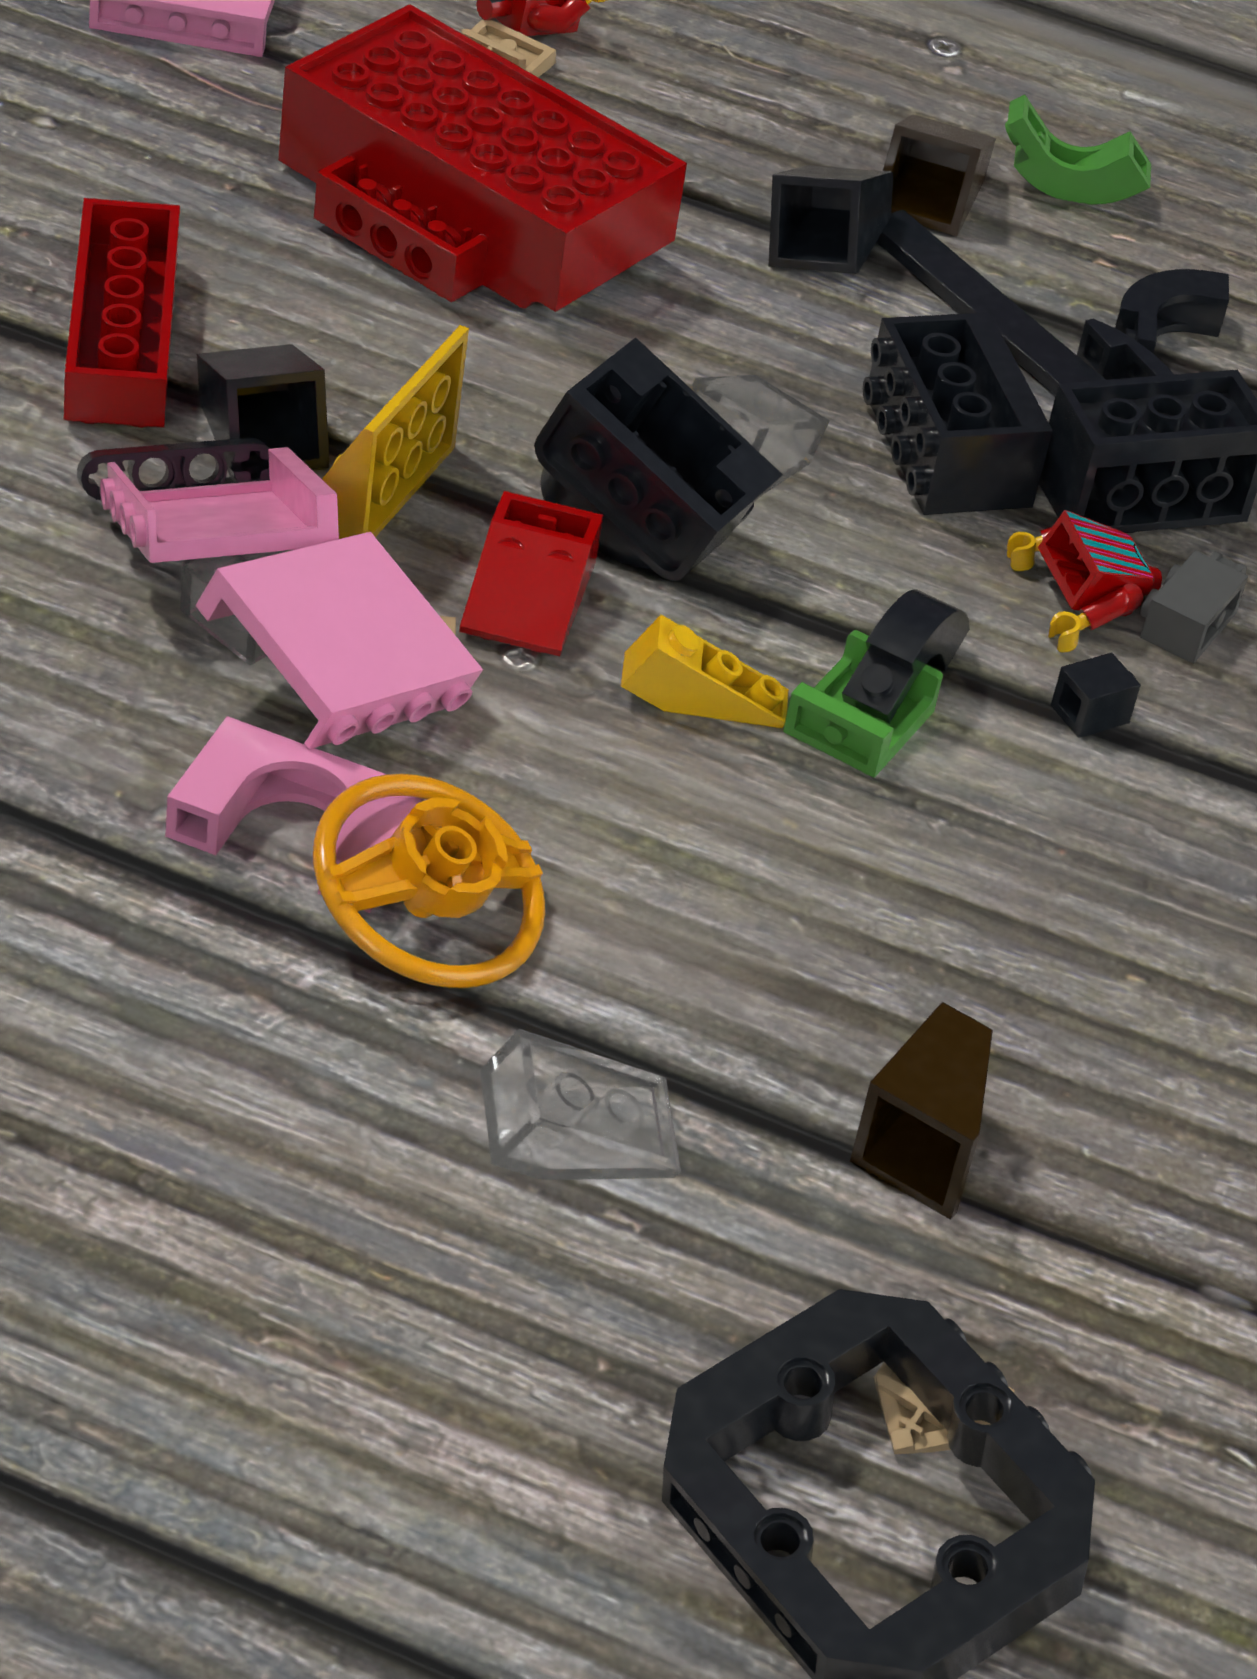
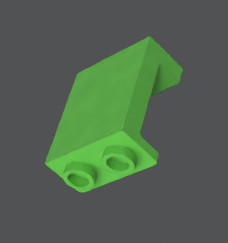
M853 630L847 637L842 658L814 688L801 682L791 693L783 732L875 778L933 714L943 674L941 671L926 664L917 676L890 724L844 702L842 697L844 688L867 652L866 640L869 636L858 630Z

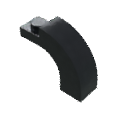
M1175 269L1148 275L1132 284L1124 294L1114 328L1133 338L1152 353L1155 350L1157 336L1165 333L1189 332L1219 337L1229 303V274L1197 269Z
M918 589L909 590L904 593L886 611L866 640L867 652L842 692L843 701L890 724L917 676L927 663L946 671L970 630L966 612Z

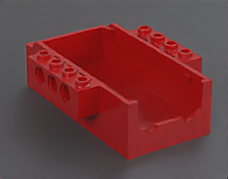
M411 4L285 66L278 161L316 183L314 219L451 303L479 286L484 285L521 308H527L534 302H538L557 312L675 241L687 168L685 161Z

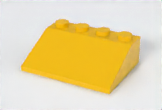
M462 325L457 327L360 432L345 452L336 458L332 467L322 478L337 493L339 539L371 532L376 538L454 450L469 328Z

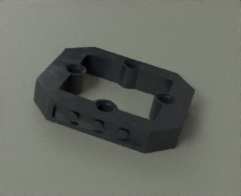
M838 1289L677 1388L663 1467L662 1502L812 1679H957L1081 1595L1089 1562L1095 1479L1086 1461L1075 1451H1068L1050 1432L1043 1415L1036 1408L1026 1406L1008 1387L1007 1381L1000 1369L991 1362H984L970 1347L957 1323L949 1318L944 1319L928 1301ZM885 1362L948 1431V1444L954 1456L965 1464L981 1467L1031 1523L995 1547L984 1538L974 1535H958L948 1539L938 1550L931 1589L869 1629L811 1562L814 1537L813 1529L808 1520L797 1511L788 1508H770L766 1510L724 1461L774 1430L784 1438L793 1441H809L820 1437L828 1429L831 1421L834 1393ZM794 1395H804L810 1398L800 1399L794 1397ZM982 1420L990 1423L991 1425H982L976 1423L975 1421ZM772 1550H781L787 1552L790 1555L786 1557H777L769 1554L768 1552ZM966 1577L974 1580L976 1584L966 1585L958 1582L955 1578Z

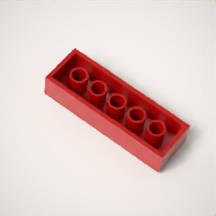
M84 198L65 364L63 420L81 421L87 424L108 423L131 425L139 428L148 426L164 428L178 257L180 205Z

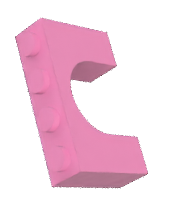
M227 716L167 796L165 837L217 855L240 821L249 812L260 806L289 801L309 804L325 811L328 805L348 787L362 780L386 774L316 748L308 749L305 744ZM390 796L368 802L356 809L347 818L338 835L336 845L337 864L390 838L413 807L426 799L409 796ZM373 908L363 911L370 913Z

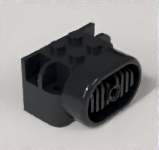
M636 337L565 393L534 443L535 454L540 464L544 467L540 480L543 500L602 514L603 520L598 551L622 563L652 569L659 576L670 581L683 578L720 546L732 531L747 518L754 508V502L783 476L774 465Z

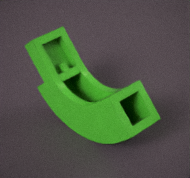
M1025 94L1010 101L1008 121L1005 123V128L1011 142L1016 146L1014 167L1020 175L1038 190L1056 199L1093 205L1124 200L1150 188L1151 163L1131 131L1101 145L1091 147L1074 146L1059 140L1048 130Z

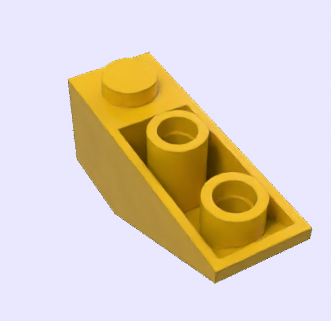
M662 614L624 653L621 687L664 712L775 728H783L785 726L788 708V688L782 686L772 676L764 675L743 663L733 653L721 650L697 636L687 626L679 625Z

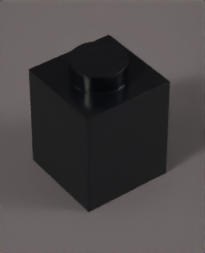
M1111 652L1062 666L1050 706L1076 736L1081 738L1130 723L1141 684Z

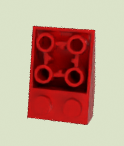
M504 491L490 523L460 623L459 632L560 657L596 563L603 515Z

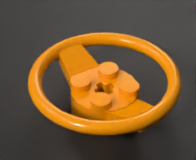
M380 775L362 780L348 787L328 805L317 826L313 843L314 872L321 895L330 913L346 935L361 950L386 968L414 981L446 988L483 986L503 979L524 964L533 953L543 930L545 920V896L541 881L543 872L540 865H536L531 856L532 848L528 840H521L514 829L496 811L463 789L441 780L420 775ZM390 796H409L426 799L413 807L390 838L337 864L336 845L338 835L347 818L356 809L368 802ZM495 888L521 889L523 900L521 925L512 943L494 958L470 965H447L414 956L382 937L358 913L361 910L404 901L407 910L419 918H428L432 915L460 918L480 909Z

